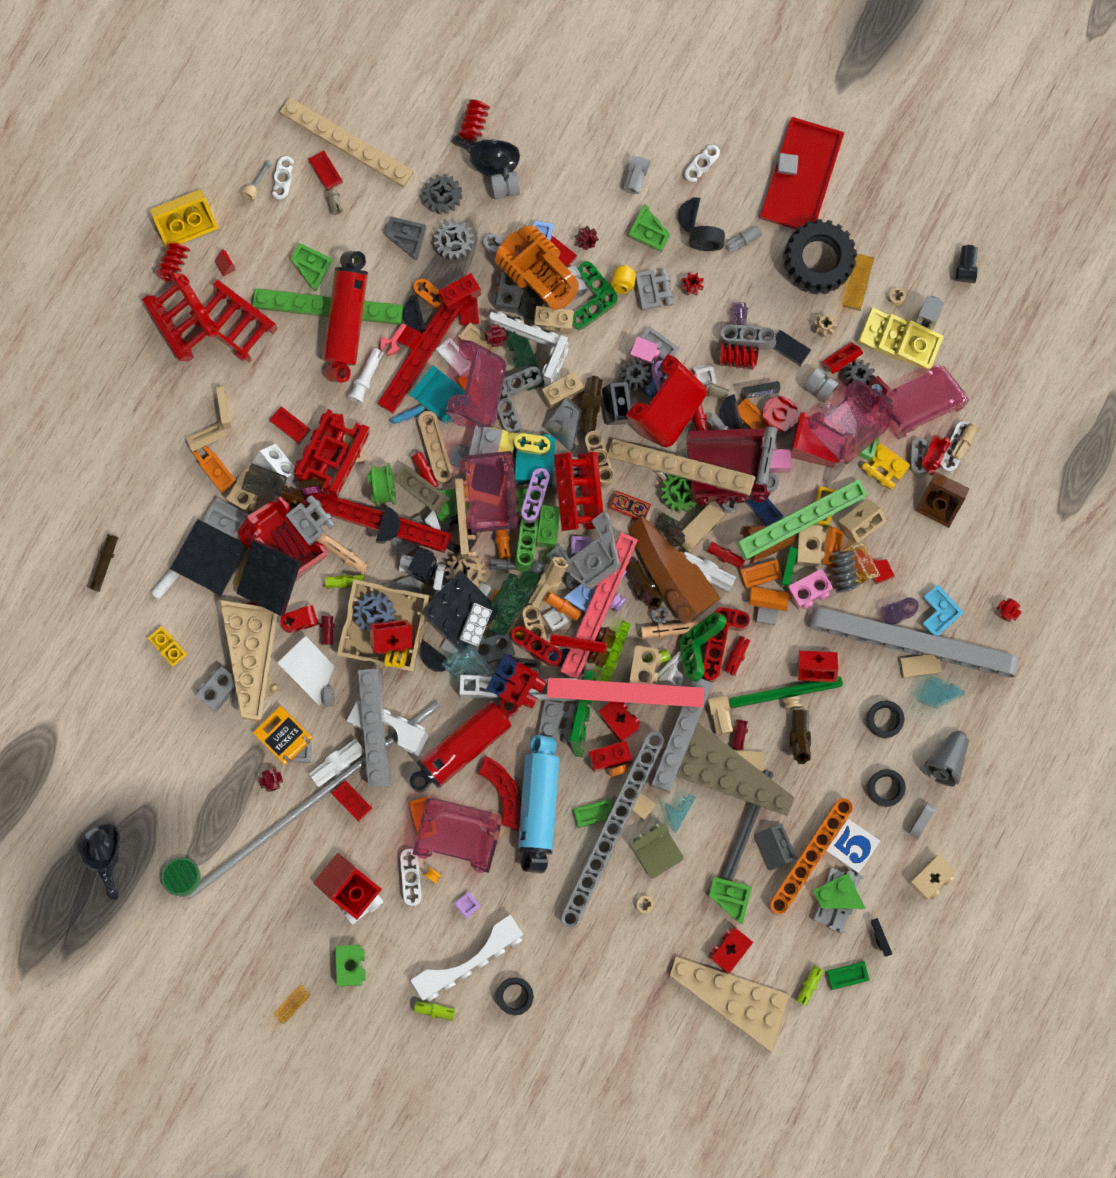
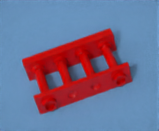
M172 273L171 276L175 283L159 297L147 295L142 301L178 360L189 362L194 358L191 349L207 335L208 337H219L221 334L217 330V324L211 320L189 284L188 277L184 274ZM180 289L184 299L167 312L163 303ZM189 305L194 314L176 327L173 323V317ZM198 320L203 329L186 343L182 333Z
M217 279L213 284L216 295L205 306V310L209 315L221 299L224 300L226 298L230 301V306L216 321L218 331L236 310L240 309L244 312V318L228 337L220 333L221 336L216 338L236 352L234 355L241 361L246 360L250 363L252 361L248 354L250 349L265 332L269 331L274 334L278 330L277 325ZM192 310L189 313L190 316L194 314ZM198 320L194 323L198 328L202 326ZM255 320L259 323V328L246 344L240 348L233 341L250 321L253 322Z
M571 452L555 454L554 462L561 530L579 529L578 524H585L586 530L596 529L592 520L604 512L598 452L578 454V459H572ZM573 467H579L580 478H574ZM575 486H581L582 497L575 496ZM577 505H583L584 516L577 515Z

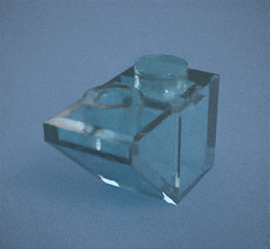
M932 677L925 681L918 702L937 709L961 698L965 691L961 690L959 685L952 683L947 685L942 683V679Z

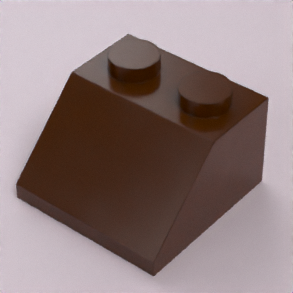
M935 471L915 511L949 528L966 499L970 488Z

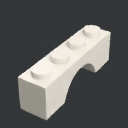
M357 700L347 722L351 726L363 731L361 702ZM383 709L384 725L396 730L398 746L407 752L419 756L429 736L425 732V728L418 724L412 726L408 724L407 719L401 716L397 718L390 716L391 712Z

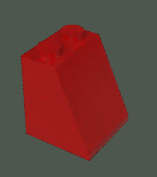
M801 412L791 447V458L834 468L835 464L840 462L842 452H839L838 444L846 436V434H843L844 427Z
M339 853L333 857L313 882L330 900L356 920L359 919L382 890L381 887Z

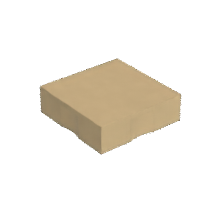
M354 579L348 603V616L342 630L337 655L385 665L387 653H374L370 646V634L367 633V628L362 631L360 629L361 625L355 623L359 618L353 616V614L358 613L354 609V606H360L358 599L364 601V595H367L369 598L371 597V592L376 597L381 593L383 598L385 596L389 598L388 602H393L394 606L391 609L396 610V613L392 614L395 621L407 619L411 625L412 648H409L404 668L399 669L415 672L426 618L420 612L430 602L431 596ZM382 603V610L387 613L386 606ZM376 610L375 612H372L370 614L374 617V615H378L379 613ZM363 615L365 623H367V616ZM395 651L392 653L390 662L393 660ZM403 652L399 653L397 663H400Z

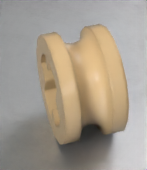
M896 287L890 291V303L900 306L905 302L906 293L902 288ZM895 293L902 295L900 300L893 299Z
M800 697L783 699V702L786 704L784 709L789 710L802 707L799 703Z
M641 896L636 901V908L640 913L646 914L652 911L654 902L649 896ZM643 899H647V902H650V907H647L646 911L642 910L643 907L640 908L639 906Z

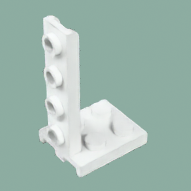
M491 312V325L499 324L500 328L504 327L506 331L552 348L549 355L551 358L550 362L545 364L542 374L544 375L545 387L554 383L569 350L567 348L569 345L567 342L568 337L562 335L559 337L554 332H544L538 326H528L522 320L516 318L512 320L501 312Z

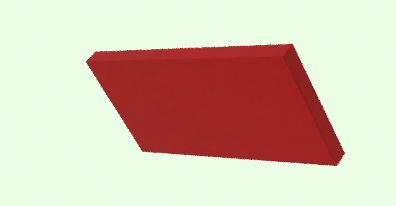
M791 117L780 153L798 156L797 174L777 173V162L760 219L795 230L800 225L804 226L808 221L813 223L818 219L845 132Z

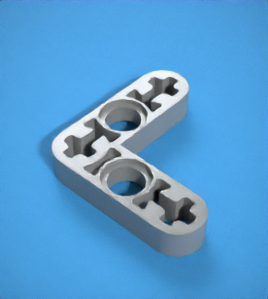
M529 367L501 379L491 386V395L502 424L508 432L518 433L522 427L512 395L541 383L543 374L537 367ZM532 372L538 374L536 380L529 378L532 376ZM523 375H525L526 378H529L527 379L528 384H526L525 379L522 377ZM516 378L521 379V386L513 388V380ZM499 386L501 388H504L501 391L503 397H505L504 399H501V396L498 393H495L496 391H498L497 387ZM510 403V411L502 412V405ZM511 416L512 420L517 422L514 429L508 427L511 425L509 418L504 417Z

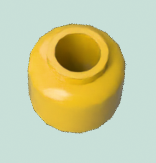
M627 265L616 267L612 272L611 287L619 294H626L632 291L635 285L636 273Z

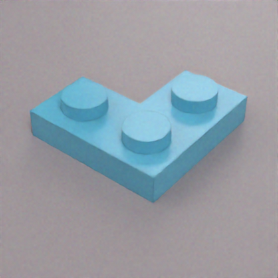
M936 585L923 597L935 611L922 624L931 635L939 636L964 613L939 585Z

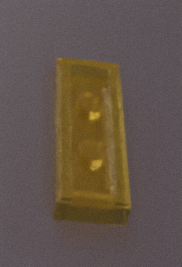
M857 253L855 258L856 265L850 275L842 307L861 311L874 257Z

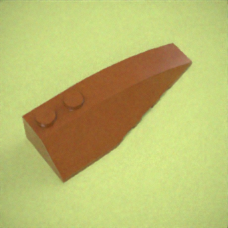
M641 516L629 527L632 537L638 539L636 543L637 549L652 578L683 624L697 619L721 599L700 568L695 563L692 564L682 551L679 552L673 547V543L669 539L661 536L660 531L645 517Z

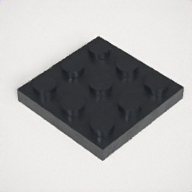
M197 519L170 570L222 596L247 548L241 541Z
M253 540L236 594L279 616H284L301 561L263 542Z
M458 571L420 613L460 653H463L470 644L459 638L472 604L476 603L492 610L487 625L498 615L500 610L462 571Z

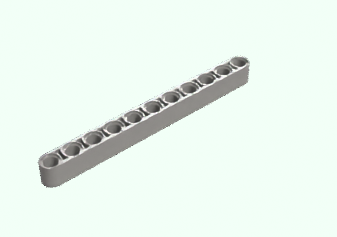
M816 607L813 609L809 626L813 630L918 656L932 654L936 659L940 658V661L1010 678L1015 677L1019 657L1012 654Z
M654 731L647 735L566 905L561 920L568 928H575L579 925L664 746L663 736L659 732ZM655 736L659 737L661 740L660 744L652 746L650 739ZM645 754L652 756V761L648 764L641 761L642 756ZM642 772L644 778L641 781H635L633 779L634 773ZM628 789H632L636 794L634 798L627 799L625 792ZM619 807L627 809V814L624 817L617 816L616 811ZM610 825L618 826L619 830L615 835L608 833ZM603 842L610 844L608 852L603 853L600 851L599 847ZM594 860L601 861L602 866L599 870L595 871L591 868V863ZM591 878L593 880L591 888L583 887L584 879ZM577 896L584 897L585 902L582 906L578 907L574 904V899ZM571 913L575 914V923L567 924L566 916Z

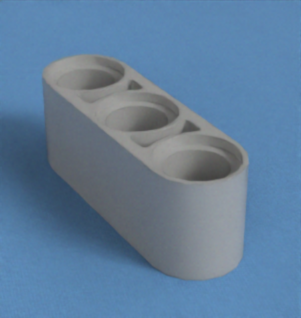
M726 325L721 330L723 344L727 346L730 343L731 348L737 344L738 348L745 345L746 349L752 346L753 349L759 347V350H771L776 345L775 332L769 327ZM728 334L734 335L733 338H726ZM747 335L753 336L750 340L744 339ZM767 336L772 338L769 341L763 340V338Z

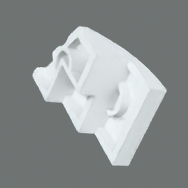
M305 636L278 664L320 706L323 699V691L329 684L334 665Z

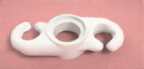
M708 145L702 154L695 157L685 170L684 176L686 180L690 182L697 181L696 177L692 178L689 176L691 171H695L699 178L702 173L709 170L719 157L720 150L717 146ZM707 149L715 150V155H708ZM704 159L707 161V166L701 168L697 165V161Z
M283 156L277 162L273 189L281 188L284 190L282 195H278L275 191L272 192L273 197L278 200L286 198L289 193L292 181L291 170L293 167L291 165L288 167L282 166L283 161H289L290 164L294 163L293 159L289 156ZM286 174L288 179L285 182H280L278 176Z

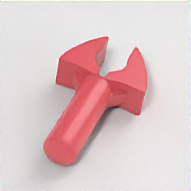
M401 324L391 338L386 339L382 337L381 352L388 345H391L392 348L388 351L387 356L394 355L400 351V347L397 346V339L405 329V324Z

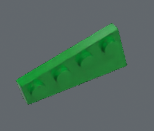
M586 670L585 677H582L581 680L596 681L594 671ZM576 700L578 709L577 712L573 713L572 723L574 727L573 730L569 731L568 741L571 742L574 754L577 757H583L584 754L581 743L586 741L585 722H589L590 707H588V704H592V700Z

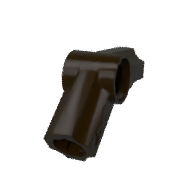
M598 376L587 378L579 426V430L584 432H591L596 429L597 415L600 411L602 399L601 389L603 382Z
M636 560L629 563L625 571H627L626 573L633 584L632 587L640 601L643 600L649 609L656 610L660 608L663 599L652 579L648 578L640 561Z
M792 710L790 748H793L794 760L798 764H805L811 760L809 711Z

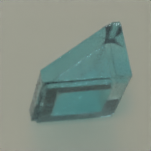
M457 444L450 460L451 465L467 471L470 465L468 462L470 448Z

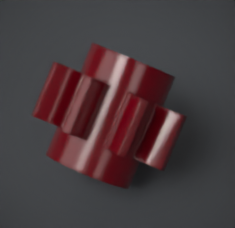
M588 226L579 228L578 234L574 236L578 247L581 248L583 246L585 250L595 247L596 241H599L596 230L594 228L590 230Z
M499 324L488 325L489 330L484 332L486 343L491 344L492 347L503 346L502 342L507 339L505 328H500Z
M276 769L263 771L261 773L262 777L258 778L261 789L265 788L266 792L280 789V783H283L281 772L276 773Z

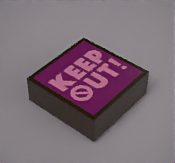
M318 479L299 482L303 495L322 492V486Z

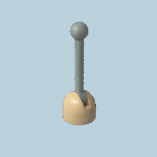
M269 160L265 161V166L253 185L249 184L243 188L241 194L246 199L254 201L256 198V186L267 168L272 165Z

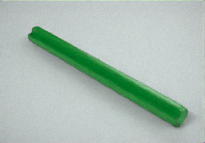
M838 676L837 682L813 681L731 697L729 704L731 708H737L839 688L843 686V681Z

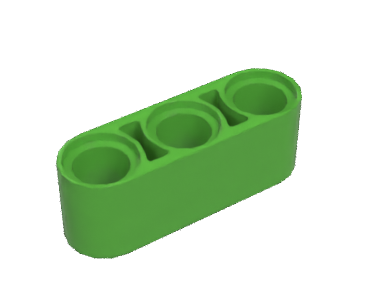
M523 519L521 520L514 561L515 568L520 572L528 571L534 560L538 520L528 523L532 525V528H527L524 524L528 522H525ZM522 541H528L530 545L526 546ZM524 558L528 560V563H522L520 559Z

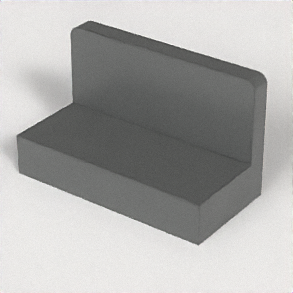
M782 823L754 835L769 871L797 860Z

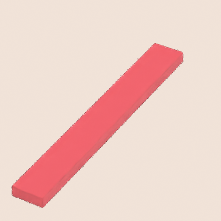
M622 532L619 533L615 544L620 568L597 585L575 638L595 641L638 539ZM570 648L559 673L578 680L590 651Z
M548 678L547 697L703 707L704 688Z

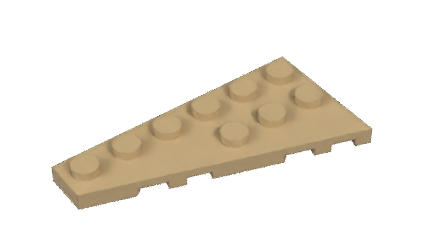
M220 600L241 719L261 722L277 614L260 606Z
M675 957L670 973L673 979L772 1052L789 994Z

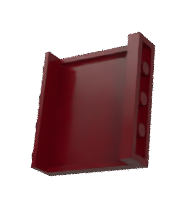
M764 428L688 432L686 435L688 459L755 477L750 496L690 480L692 503L697 502L698 505H705L709 502L725 504L728 501L745 503L746 500H754V502L759 503L767 500L770 496V492H767V485L755 483L762 453L761 443H763L762 439L765 436Z

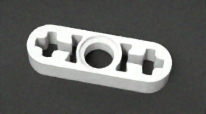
M962 421L957 424L950 438L951 444L958 443V437L961 433L960 429L967 427L969 422ZM951 445L946 453H944L945 456L940 466L941 470L945 473L954 472L960 460L953 458L951 464L954 466L946 467L947 464L945 462L952 456L953 450Z
M406 849L400 856L404 901L409 906H417L422 900L419 857L415 850ZM410 852L412 856H415V859H412L411 862L412 867L416 865V869L409 868L405 870L404 867L409 866L408 861L404 860V857ZM414 872L417 875L414 883L406 881L407 873ZM418 885V889L414 888V894L418 895V898L412 903L410 899H407V896L411 895V890H406V886L413 887Z

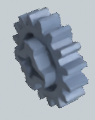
M371 592V597L369 598L367 595H364V601L358 599L360 606H354L358 613L353 614V616L359 618L355 623L361 625L360 629L362 631L367 628L368 634L369 624L379 623L382 620L383 622L395 621L392 614H395L396 610L391 609L394 604L393 602H388L389 598L387 596L383 598L381 593L376 597ZM382 603L386 606L387 613L382 610ZM377 610L379 614L373 617L370 613ZM363 615L367 616V623L364 622Z

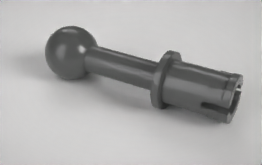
M490 558L489 570L506 571V573L509 570H517L514 562H510V558H507V560ZM534 561L528 571L534 576H540L545 568L542 562Z

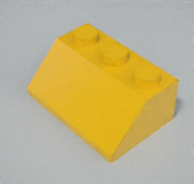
M202 189L150 209L166 249L168 243L182 244L219 229Z

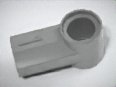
M632 155L628 167V176L624 184L625 191L633 195L639 194L644 176L647 175L650 160Z

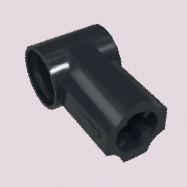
M974 245L961 247L956 281L976 283L978 247Z

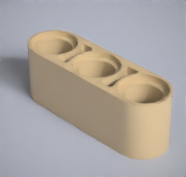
M591 431L585 437V448L587 453L598 452V456L604 458V461L599 463L600 475L607 473L610 478L608 480L600 478L601 487H608L613 482V469L601 435L596 431ZM591 438H595L598 440V444L591 445L588 441Z
M714 502L709 503L677 536L675 541L690 553L727 514Z
M533 605L525 607L523 610L525 628L531 632L539 630L542 633L540 637L547 641L539 609ZM530 611L535 612L537 615L533 620L526 617V614ZM535 642L531 645V648L536 651L538 648H542V645Z

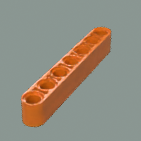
M842 798L833 805L771 899L769 909L773 914L781 915L787 911L852 812L853 805L850 800ZM840 803L847 805L848 810L846 813L838 810ZM829 819L836 821V829L828 827L827 822ZM817 836H824L826 844L819 845L817 843ZM811 851L815 854L816 859L814 862L806 859L807 852ZM796 868H802L805 871L804 878L796 876ZM786 884H791L794 887L793 894L789 895L785 892L784 887ZM776 900L783 903L784 908L782 911L774 909L773 904Z

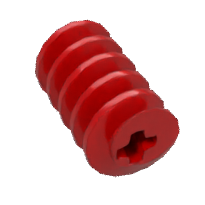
M471 99L466 106L467 109L465 110L459 135L463 139L477 141L476 137H482L483 135L480 131L484 130V126L481 124L486 123V119L483 117H488L486 111L490 110V106L482 101Z
M168 243L167 250L164 251L165 256L161 258L162 263L158 265L159 270L155 272L156 276L164 282L174 284L175 282L171 274L182 272L178 265H185L181 258L187 259L188 256L184 252H190L191 250L179 243Z
M721 342L719 355L721 367L727 362L729 368L735 363L737 369L742 364L743 369L750 365L751 370H754L757 365L759 347H757L755 352L752 346L746 351L745 345L739 350L737 344L731 349L730 343L724 348Z

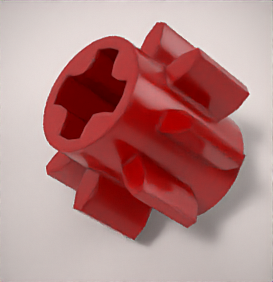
M688 272L687 279L682 278V283H684L682 290H686L688 296L690 294L697 296L698 290L703 291L704 286L701 285L704 282V278H699L698 272L692 275Z
M1008 598L1007 601L1002 600L996 608L999 610L998 616L1007 622H1010L1012 619L1016 621L1022 612L1018 610L1020 604L1011 598Z

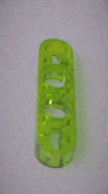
M622 620L600 681H611L631 623Z

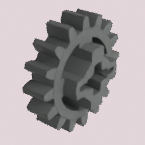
M437 174L435 180L430 177V184L425 183L426 189H422V193L425 195L423 196V202H426V207H431L433 213L438 210L439 215H441L442 211L449 214V209L455 211V205L460 206L459 200L463 198L461 194L462 187H458L459 181L453 182V176L447 179L446 174L443 175V178H440Z

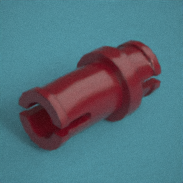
M321 616V645H334V616Z
M736 720V725L733 727L734 737L731 748L744 750L745 736L748 733V721Z

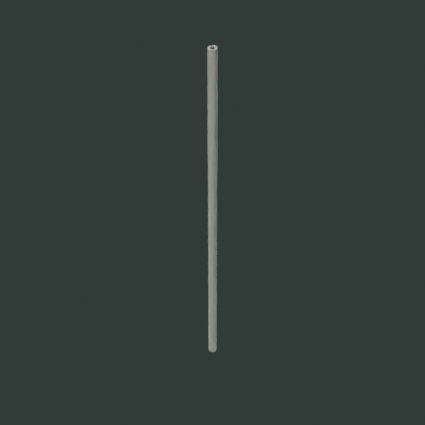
M435 701L410 720L408 724L412 726L419 724L441 707L440 704ZM397 732L385 740L386 748L398 740ZM366 755L202 880L197 889L189 896L191 898L195 897L365 766Z

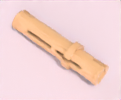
M324 534L316 541L341 558L344 564L352 566L361 574H364L368 569L369 564L357 557L354 551L350 552L328 535ZM330 544H332L333 546H335L336 548H338V549L340 550V552H339L337 549H335L334 547H332ZM345 554H346L347 556H349L350 558H352V559H353L354 561H356L357 563L353 562L351 559H349L348 557H346Z
M691 621L683 624V622L665 625L658 623L656 626L641 627L642 639L653 637L661 639L664 636L685 634L696 626L699 621ZM688 627V628H685V629L672 630V629H675V628ZM667 629H668V631L652 632V631L667 630Z

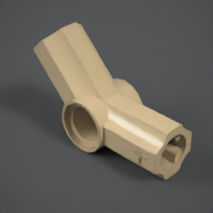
M554 557L547 571L539 580L537 589L528 602L529 605L536 606L540 612L547 605L543 601L547 592L551 591L556 594L562 584L561 579L568 567L565 559L561 557Z

